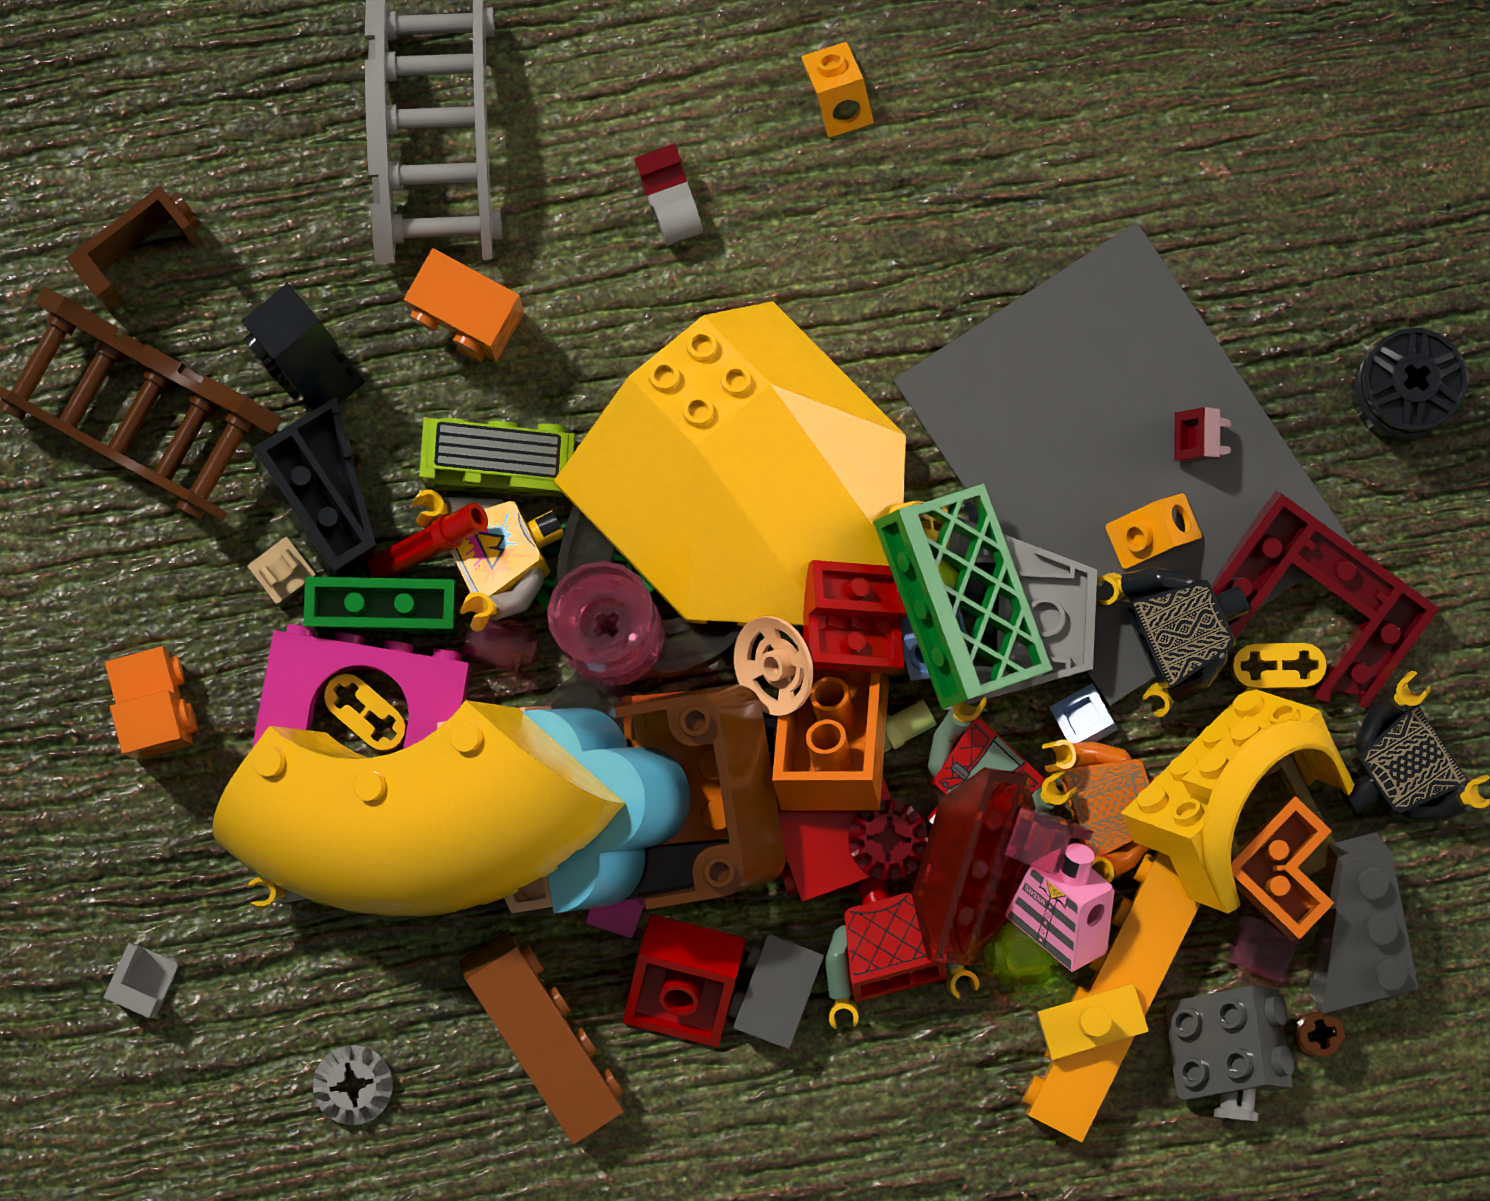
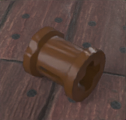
M1311 1012L1303 1015L1296 1022L1293 1030L1297 1048L1310 1056L1325 1057L1336 1053L1345 1038L1341 1021L1332 1017L1329 1013ZM1315 1021H1317L1320 1027H1328L1330 1030V1036L1323 1038L1322 1048H1320L1318 1042H1309L1308 1033L1315 1030Z

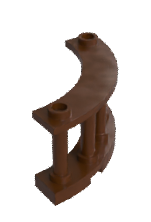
M43 287L34 304L50 313L46 319L49 326L13 389L9 391L0 386V409L21 421L24 420L28 413L86 447L179 497L180 499L176 507L202 521L207 512L224 521L228 512L207 501L245 433L251 434L254 427H257L273 435L282 418L245 395L207 376L202 377L189 370L181 362L148 344L144 345L125 333H122L121 337L117 339L114 336L119 329L118 327L67 297ZM75 329H78L97 340L93 348L97 353L58 419L28 401L66 334L72 336ZM123 356L146 368L142 375L146 380L107 446L76 428L113 363H120ZM174 383L192 393L188 400L192 405L157 467L152 471L125 455L162 390L168 391L171 384ZM218 408L228 412L224 419L228 424L189 491L171 480L208 415L214 416Z

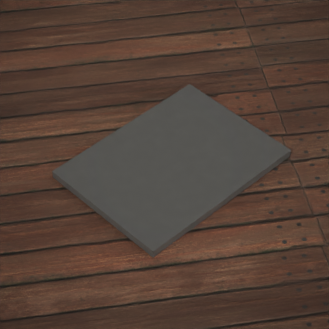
M1137 222L893 379V384L962 488L967 489L984 483L1003 534L1097 569V578L1112 572L1122 576L1127 572L1156 566L1188 571L1195 580H1208L1210 585H1212L1240 540L1275 491L1288 497L1355 546ZM1201 407L1219 408L1220 417L1231 421L1230 428L1220 429V445L1231 447V453L1222 455L1220 458L1192 463L1174 461L1175 412ZM1180 493L1185 494L1202 533V538L1174 547L1133 567L1122 568L1106 531V524L1154 501ZM1172 508L1174 523L1179 530L1184 532V520L1181 514ZM1291 563L1259 608L1310 575ZM1102 581L1097 583L1093 669L1085 671L1106 705L1110 707L1155 676L1121 602L1129 597L1124 595L1122 599L1110 605L1101 604L1099 602L1100 599L1113 596L1114 594L1112 584Z

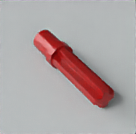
M470 503L450 515L445 514L435 519L430 526L371 557L367 562V568L371 572L370 577L395 578L443 551H451L459 547L464 540L488 527V517L485 510L477 503Z

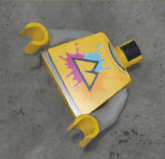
M423 490L417 494L411 503L412 506H425L430 510V512H421L416 518V522L420 527L426 528L438 517L445 514L450 515L470 503L479 504L487 514L488 527L464 540L459 547L451 550L470 590V594L466 596L460 613L465 614L470 611L478 613L473 617L470 624L472 630H483L489 618L498 620L525 612L543 586L544 578L551 572L540 549L566 536L554 511L551 510L527 522L515 501L505 502L502 499L477 497L442 498L433 490Z

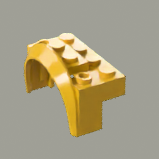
M1248 687L1178 757L1173 759L1170 765L1142 790L1120 814L1135 843L1169 855L1189 899L1228 914L1241 905L1231 867L1233 835L1241 810L1261 777L1276 762L1292 753L1303 781L1308 786L1315 780L1341 788L1346 795H1349L1353 790L1354 783L1331 738L1320 710Z

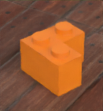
M434 248L431 249L403 299L407 308L412 310L409 318L434 332L438 325L451 332L452 341L457 344L456 350L479 363H482L484 357L495 363L497 362L524 314L519 294Z
M160 646L105 661L115 704L109 706L123 755L137 761L193 745L191 733L197 732L198 726L191 703L186 704L185 700L181 699L178 686L185 684V676L178 655L170 657L169 650Z
M1296 796L1287 799L1231 858L1236 888L1291 941L1301 939L1334 904L1298 868L1332 830Z

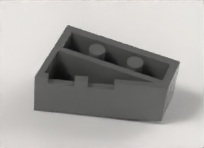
M1377 832L1328 844L1322 891L1334 904L1322 915L1319 933H1316L1314 948L1317 952L1313 977H1310L1308 990L1317 1007L1324 1014L1419 989L1392 852Z

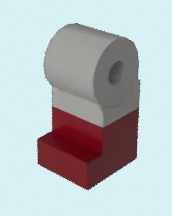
M676 143L635 157L634 163L637 175L654 221L658 223L666 246L704 233Z

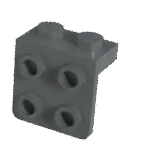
M1251 985L1176 1000L1167 1004L1165 1014L1175 1088L1180 1099L1194 1100L1247 1089L1279 1091L1293 1088L1291 1074L1294 1071V1058L1287 1046L1284 1025L1287 1022V1009L1278 989Z

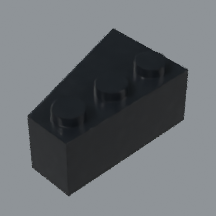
M288 283L241 321L249 332L243 341L255 355L254 357L272 378L281 373L312 410H315L334 397H337L339 405L365 383L361 375L352 367V363L344 353L341 354L336 348L338 344L321 321Z
M334 397L254 446L251 462L327 577H341L373 557L376 546L363 494L354 469L351 449L342 424L337 397Z

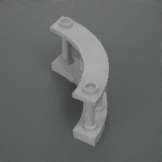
M366 0L365 40H369L368 60H365L368 175H378V177H372L373 203L370 204L375 264L395 263L396 244L404 243L405 238L481 235L483 260L493 258V240L502 239L501 210H492L486 98V37H495L494 8L484 7V0H473V13L397 16L396 11H388L387 0ZM473 32V53L396 56V52H389V41L398 40V35ZM473 73L474 106L397 109V104L389 105V81H397V76ZM475 126L477 162L400 165L399 161H391L390 134H398V129ZM478 182L480 216L404 219L403 214H394L393 190H401V185Z

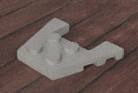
M957 517V519L969 525L970 527L974 529L976 528L977 524L970 522L966 519H963L961 517ZM952 530L949 539V551L964 559L971 540ZM1003 534L1053 670L965 701L967 705L981 701L984 696L986 699L1093 669L1097 569ZM980 546L975 563H995L992 553ZM999 594L998 617L1009 623L1013 614L1012 606L1007 598ZM999 630L997 633V653H999L1005 636ZM1015 640L1008 659L1024 669L1032 667L1033 664L1027 647ZM974 666L980 685L987 683L993 667ZM1004 670L1002 677L1010 675V673Z

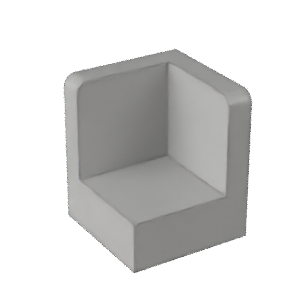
M128 943L103 998L145 1017L156 1018L178 971L179 964L140 945Z

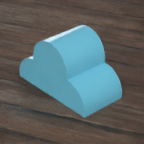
M570 708L524 711L523 713L626 803L596 838L582 850L578 849L568 859L557 865L558 869L548 875L554 913L600 908L625 900L637 888L643 876L646 861L645 848L667 842L679 832L686 821L690 808V787L683 769L672 756L660 749L653 747H627V742L619 726L609 716L598 710Z

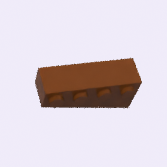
M508 929L459 961L468 985L573 1145L624 1112L617 1099L624 1094L623 1089L609 1068L600 1073L591 1058L598 1053L597 1049L582 1027L574 1032L568 1023L565 1015L570 1013L571 1010L556 986L547 990L538 974L543 972L544 968L529 945L521 949Z

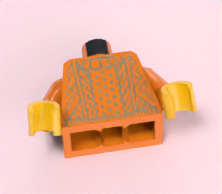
M1062 739L1042 745V749L1051 748L1057 756L1056 764L1045 766V770L1047 772L1065 771L1059 777L1064 793H1068L1074 787H1077L1076 794L1067 800L1080 843L1089 847L1094 853L1091 868L1110 883L1113 878L1133 869L1150 849L1133 841L1120 813L1158 775L1148 778L1142 760H1132L1125 749L1095 741L1071 743L1068 740Z

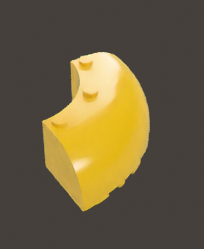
M465 700L452 717L423 740L397 752L373 758H367L355 753L337 742L326 732L269 726L227 784L214 814L213 835L220 846L247 868L275 885L313 902L356 913L395 917L433 916L468 909L480 904L485 905L506 898L518 892L519 888L538 878L546 877L558 869L557 865L568 859L578 849L582 850L596 838L626 803L519 708Z

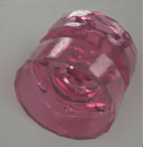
M606 561L583 564L566 574L553 590L547 610L549 630L573 671L588 682L608 687L629 684L646 674L660 657L665 638L662 617L641 578L624 565ZM609 625L614 630L618 629L619 632L614 637H611L607 633L603 634L602 630Z

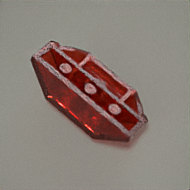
M984 767L940 799L912 891L926 957L929 960L971 966L979 957L978 952L992 941L1009 920L1005 915L1021 885L1039 825L1034 799L1029 790L1030 781L1027 775Z

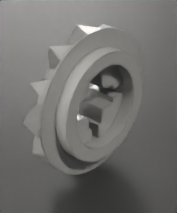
M348 1045L335 1049L323 1058L314 1072L313 1095L317 1104L325 1115L340 1124L360 1125L375 1119L383 1112L391 1098L393 1089L391 1071L385 1060L378 1053L367 1047ZM348 1063H350L351 1070H354L356 1078L373 1079L374 1081L373 1084H368L365 1088L359 1090L358 1107L354 1106V1101L351 1100L348 1092H332V1087L338 1086V1083L346 1080Z

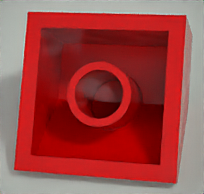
M650 913L636 962L623 1023L719 1048L746 938Z

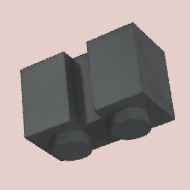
M769 934L764 944L755 941L744 968L754 972L748 989L746 991L737 987L727 1014L736 1019L733 1029L789 1049L824 955Z

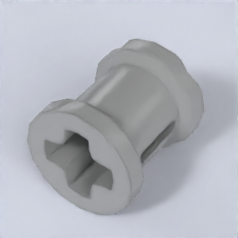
M1256 1089L1239 1091V1094L1238 1091L1221 1094L1220 1105L1214 1109L1213 1117L1258 1121L1259 1114L1254 1111Z

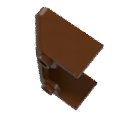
M732 684L607 705L609 715L615 718L666 710L668 727L676 740L689 746L711 743L714 745L729 843L710 846L696 856L692 865L693 884L638 893L639 903L647 910L724 897L775 880L784 869L786 856L776 793L772 782L773 774L762 705L757 694L746 686Z

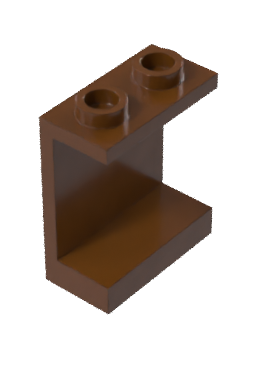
M161 186L157 187L66 257L69 264L110 314L126 302L103 274V271L172 219L195 249L203 243L195 232L202 224L178 192L169 197Z

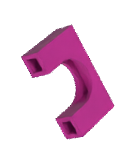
M287 624L286 632L273 630L252 747L255 746L269 726L311 731L316 704L329 681L347 672L373 670L383 673L396 681L406 697L409 717L403 748L405 749L436 731L437 723L447 721L465 702L472 667L467 662H461L462 653L434 648L432 656L414 654V645L403 642L385 640L384 647L378 648L364 645L365 637L336 632L335 640L316 637V630L306 629L301 625Z

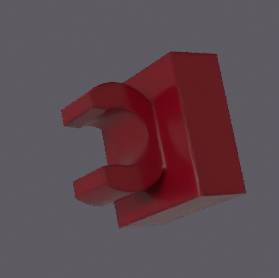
M1201 407L1175 412L1174 461L1192 463L1220 458L1222 455L1231 453V447L1220 445V429L1230 428L1231 421L1220 417L1219 408Z

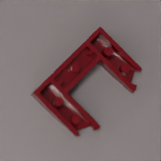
M1275 491L1212 583L1213 592L1217 595L1238 585L1248 601L1250 612L1228 623L1234 639L1238 637L1291 563L1365 615L1312 695L1320 701L1329 702L1331 691L1359 695L1358 706L1367 708L1440 608L1288 497Z

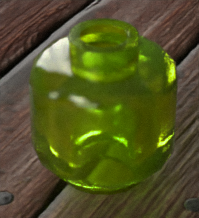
M1013 922L998 925L994 929L992 936L987 937L984 943L983 951L986 970L990 976H995L997 981L1005 987L1044 984L1050 979L1053 966H1058L1060 963Z

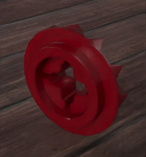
M892 799L881 800L880 810H861L854 818L848 836L850 853L855 863L870 876L884 880L902 878L913 872L923 861L929 843L925 821L910 805ZM888 818H892L891 826H894V833L903 836V838L910 839V843L903 842L902 845H895L892 854H890V861H885L886 853H883V845L875 843L873 840H866V837L883 833Z

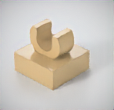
M287 536L247 565L278 606L305 587V577H317Z

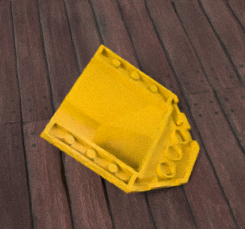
M772 301L703 315L629 375L557 475L554 484L686 622L707 624V621L737 622V626H745L756 618L774 616L785 620L791 625L803 626L804 596L809 562L821 560L889 566L873 521L889 514L892 505L904 503L906 435Z

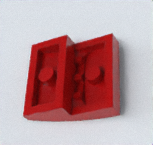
M821 560L809 562L804 596L803 639L810 652L813 669L897 674L904 669L901 620L907 616L890 567L886 565Z

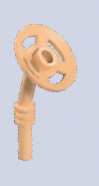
M764 616L747 623L740 631L734 648V668L739 685L746 686L757 694L764 713L781 716L798 710L807 700L813 682L812 660L804 639L791 624L778 617ZM779 630L786 633L795 642L796 646L794 647L787 640L781 639ZM762 633L765 638L756 649L755 660H751L753 644L757 636ZM771 645L774 650L767 652ZM763 675L769 684L780 689L778 700L769 696L761 688L756 678ZM803 679L802 686L797 695L795 696L794 690L799 687Z

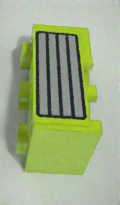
M423 417L419 477L427 490L567 498L554 484V480L576 450L577 440L575 434L566 433V426L558 424H538L537 429L519 428L517 423L509 421H489L488 424H482L459 418L436 419Z

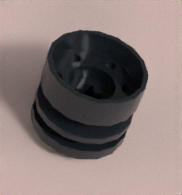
M1423 328L1398 330L1383 338L1356 369L1351 387L1354 409L1362 423L1381 438L1395 442L1420 440L1440 428L1463 403L1468 384L1466 366L1456 346L1441 334ZM1417 373L1422 381L1418 387L1416 386L1409 390L1405 387L1404 382L1408 376L1411 377Z

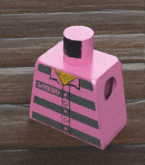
M1078 843L1070 844L1065 849H1060L1035 862L1028 869L1005 917L1071 972L1106 954L1114 900L1112 885L1091 868L1094 860L1093 851L1089 847Z

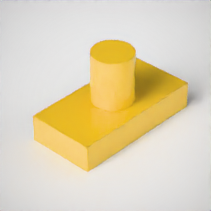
M1134 983L1037 1012L1051 1060L1149 1032Z

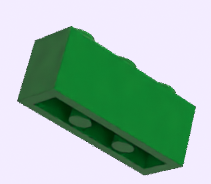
M305 577L304 627L306 629L316 630V632L457 635L458 585L454 579Z

